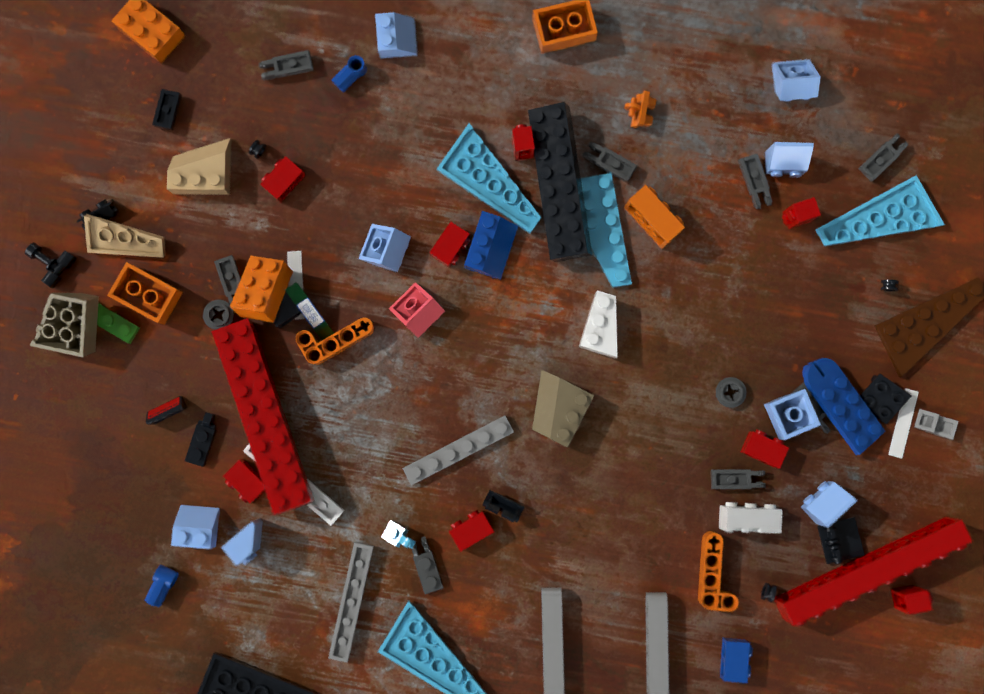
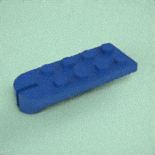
M821 358L807 363L808 365H805L802 371L807 389L855 455H860L886 431L833 360Z

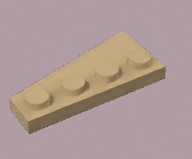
M89 214L84 216L87 253L147 257L165 256V239L163 236Z

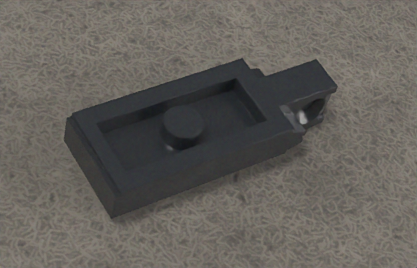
M206 412L203 421L199 420L198 424H196L185 462L201 467L205 466L217 431L215 430L216 425L213 424L215 414Z

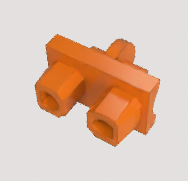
M645 90L642 94H637L636 98H631V103H626L624 106L629 111L628 116L632 117V128L636 129L640 126L649 127L653 123V116L647 115L646 112L647 109L653 110L655 108L657 100L649 96V91Z

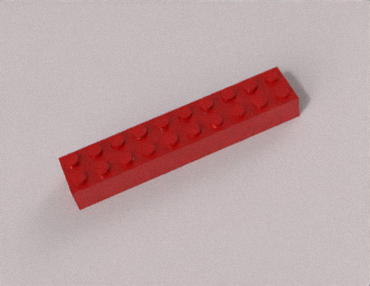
M247 318L211 331L273 515H280L315 502L254 323Z
M943 517L776 596L774 601L783 620L793 626H802L812 617L818 618L825 614L824 611L838 609L843 606L842 603L848 600H857L865 592H874L878 589V586L884 583H893L901 575H910L914 572L913 569L927 567L932 564L931 561L937 558H946L954 550H963L967 547L966 544L973 541L961 519Z

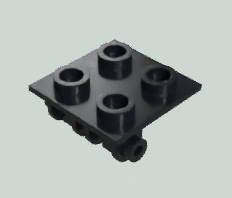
M879 373L878 376L874 375L871 378V384L860 396L874 416L887 424L912 395Z
M855 517L835 521L829 527L817 526L827 564L834 562L839 564L843 563V560L864 555Z

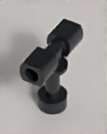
M33 242L26 248L25 255L31 259L37 258L47 265L46 270L48 272L41 281L54 289L62 279L60 274L65 268L69 269L77 258L64 250L58 259H50L41 252L42 247Z

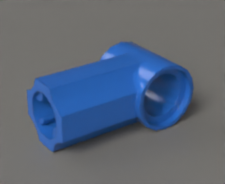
M357 55L350 57L347 65L332 79V82L343 93L359 77L366 74L367 66L362 57ZM356 63H361L362 66L360 69H353V66Z
M159 565L153 575V583L145 601L149 605L161 607L169 589L175 584L179 573L166 566Z

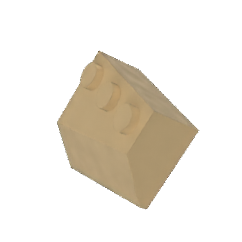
M231 138L173 156L167 170V190L172 194L230 195Z

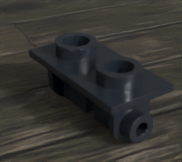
M104 199L96 204V209L92 211L87 209L80 213L77 223L82 221L83 224L81 226L85 230L84 216L86 214L96 217L101 216L102 219L109 220L116 216L119 210L115 205L111 206L113 199L108 202Z
M489 490L482 505L486 510L495 514L501 511V517L512 523L518 522L524 506L492 490Z

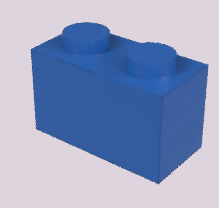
M722 637L720 678L723 681L748 682V677L751 676L749 657H752V646L746 639Z

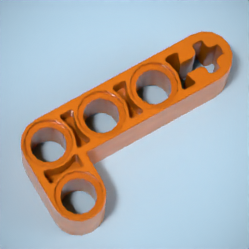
M360 318L318 342L313 333L302 330L296 335V343L309 363L319 365L370 336L374 332L375 326L370 319ZM363 323L370 324L368 331L360 330L363 328ZM356 327L357 330H360L358 333L361 335L358 336L357 332L353 328ZM352 332L353 339L346 342L344 340L345 333ZM308 334L310 342L303 344L301 341L302 337ZM331 341H335L337 345L334 351H329L327 348L328 343ZM314 351H318L320 354L317 361L311 359V354Z
M707 531L702 537L698 601L708 610L734 611L739 604L737 597L729 591L720 590L723 538L716 532ZM715 538L716 542L709 543V539ZM714 555V564L708 565L707 558ZM713 575V583L706 584V577ZM707 595H712V602L705 604L704 598ZM730 596L732 602L730 605L725 606L724 599Z

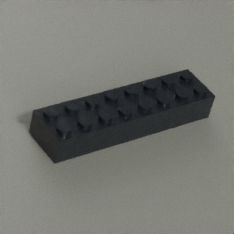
M565 102L530 109L528 114L534 140V155L550 260L559 262L591 256L592 249L570 107Z

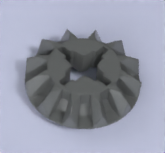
M224 300L211 301L203 311L204 322L211 329L216 330L233 322L234 311L230 304ZM215 310L219 312L224 311L222 314L223 320L219 318L215 319Z
M734 377L721 380L715 388V397L720 404L728 408L741 405L746 398L745 385L741 380ZM728 385L731 390H738V392L733 394V398L730 395H723V393L728 391Z

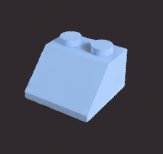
M395 12L375 14L377 45L380 58L416 56L417 45L414 18Z
M810 59L772 63L775 92L780 101L789 102L795 99L808 100L818 97L821 76Z
M774 142L765 151V174H771L772 177H781L783 174H790V177H801L808 171L814 143Z
M372 224L359 259L381 268L398 272L411 236L396 228Z
M806 389L764 404L780 440L789 439L821 425Z
M825 481L818 486V491L814 495L811 494L804 499V504L801 508L817 525L829 527L857 500L835 482Z
M180 505L173 525L171 546L203 549L216 547L220 508Z
M261 518L252 521L221 547L236 566L241 563L245 565L257 556L256 552L260 549L263 524Z

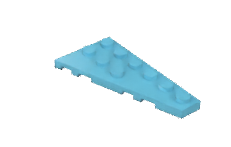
M469 123L442 160L437 171L531 234L540 221L541 216L528 199L525 198L518 186L512 181L509 174Z
M612 173L581 178L592 252L600 263L612 288L631 285L632 281Z
M916 175L816 229V232L823 245L830 246L939 227L945 224Z
M409 600L378 652L445 694H487Z

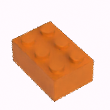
M129 0L111 20L119 30L160 63L167 58L185 37V34L177 25L146 0Z
M573 0L533 10L532 19L541 54L596 41L598 32L589 0Z
M644 185L627 201L624 208L656 244L663 249L685 228L683 226L684 222L679 216H674L670 212L671 208L665 201L661 202L659 200L657 192L652 187L648 188L647 185Z
M250 256L230 307L240 317L274 323L293 271L283 260Z
M126 262L107 296L154 322L165 325L183 292Z

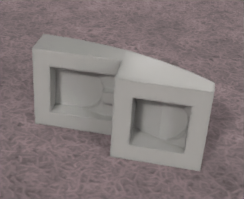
M919 409L914 428L953 440L959 421Z

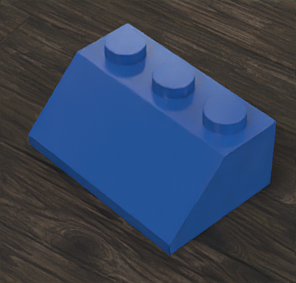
M482 211L464 264L465 269L501 280L518 226L500 216Z

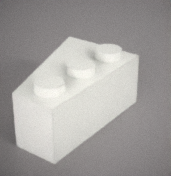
M597 290L579 348L611 358H617L616 296Z
M726 502L725 505H720L719 529L726 532L782 533V509L776 508L774 504H764V507H757L755 503H745V506H737L736 502Z

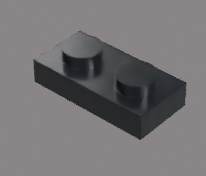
M161 89L152 123L154 127L173 131L182 96L179 92Z

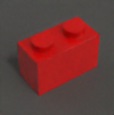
M526 124L517 125L515 128H512V145L515 161L534 157L535 147L532 127Z
M286 156L276 162L273 171L267 173L262 178V183L260 184L280 203L306 176Z
M815 197L792 204L783 211L782 220L788 226V229L810 223L821 216Z
M450 221L429 252L430 256L448 268L451 265L455 266L460 258L458 254L462 249L465 250L471 242L469 240L470 234Z
M757 429L755 432L749 431L740 453L773 468L780 469L789 447L784 445L785 442L777 438L771 440L766 437V433Z
M239 459L223 475L226 479V485L231 489L235 488L240 493L238 496L245 503H254L265 492L260 475L244 459Z
M475 510L467 515V520L462 522L460 519L451 524L452 528L449 530V533L460 552L494 533V529L483 510L480 512Z
M915 585L890 589L895 609L908 615L932 611L931 604H933V598L928 590Z

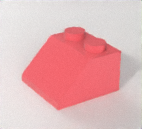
M416 282L389 308L417 338L425 333L445 312L436 300Z

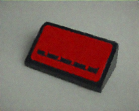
M179 396L149 410L146 414V424L154 425L186 410L187 406L183 397Z

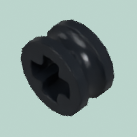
M259 140L254 141L249 149V154L259 159L265 152L266 145L264 143L260 144Z
M881 280L883 284L881 291H899V288H897L898 280Z
M765 583L761 591V599H768L769 602H773L777 587Z

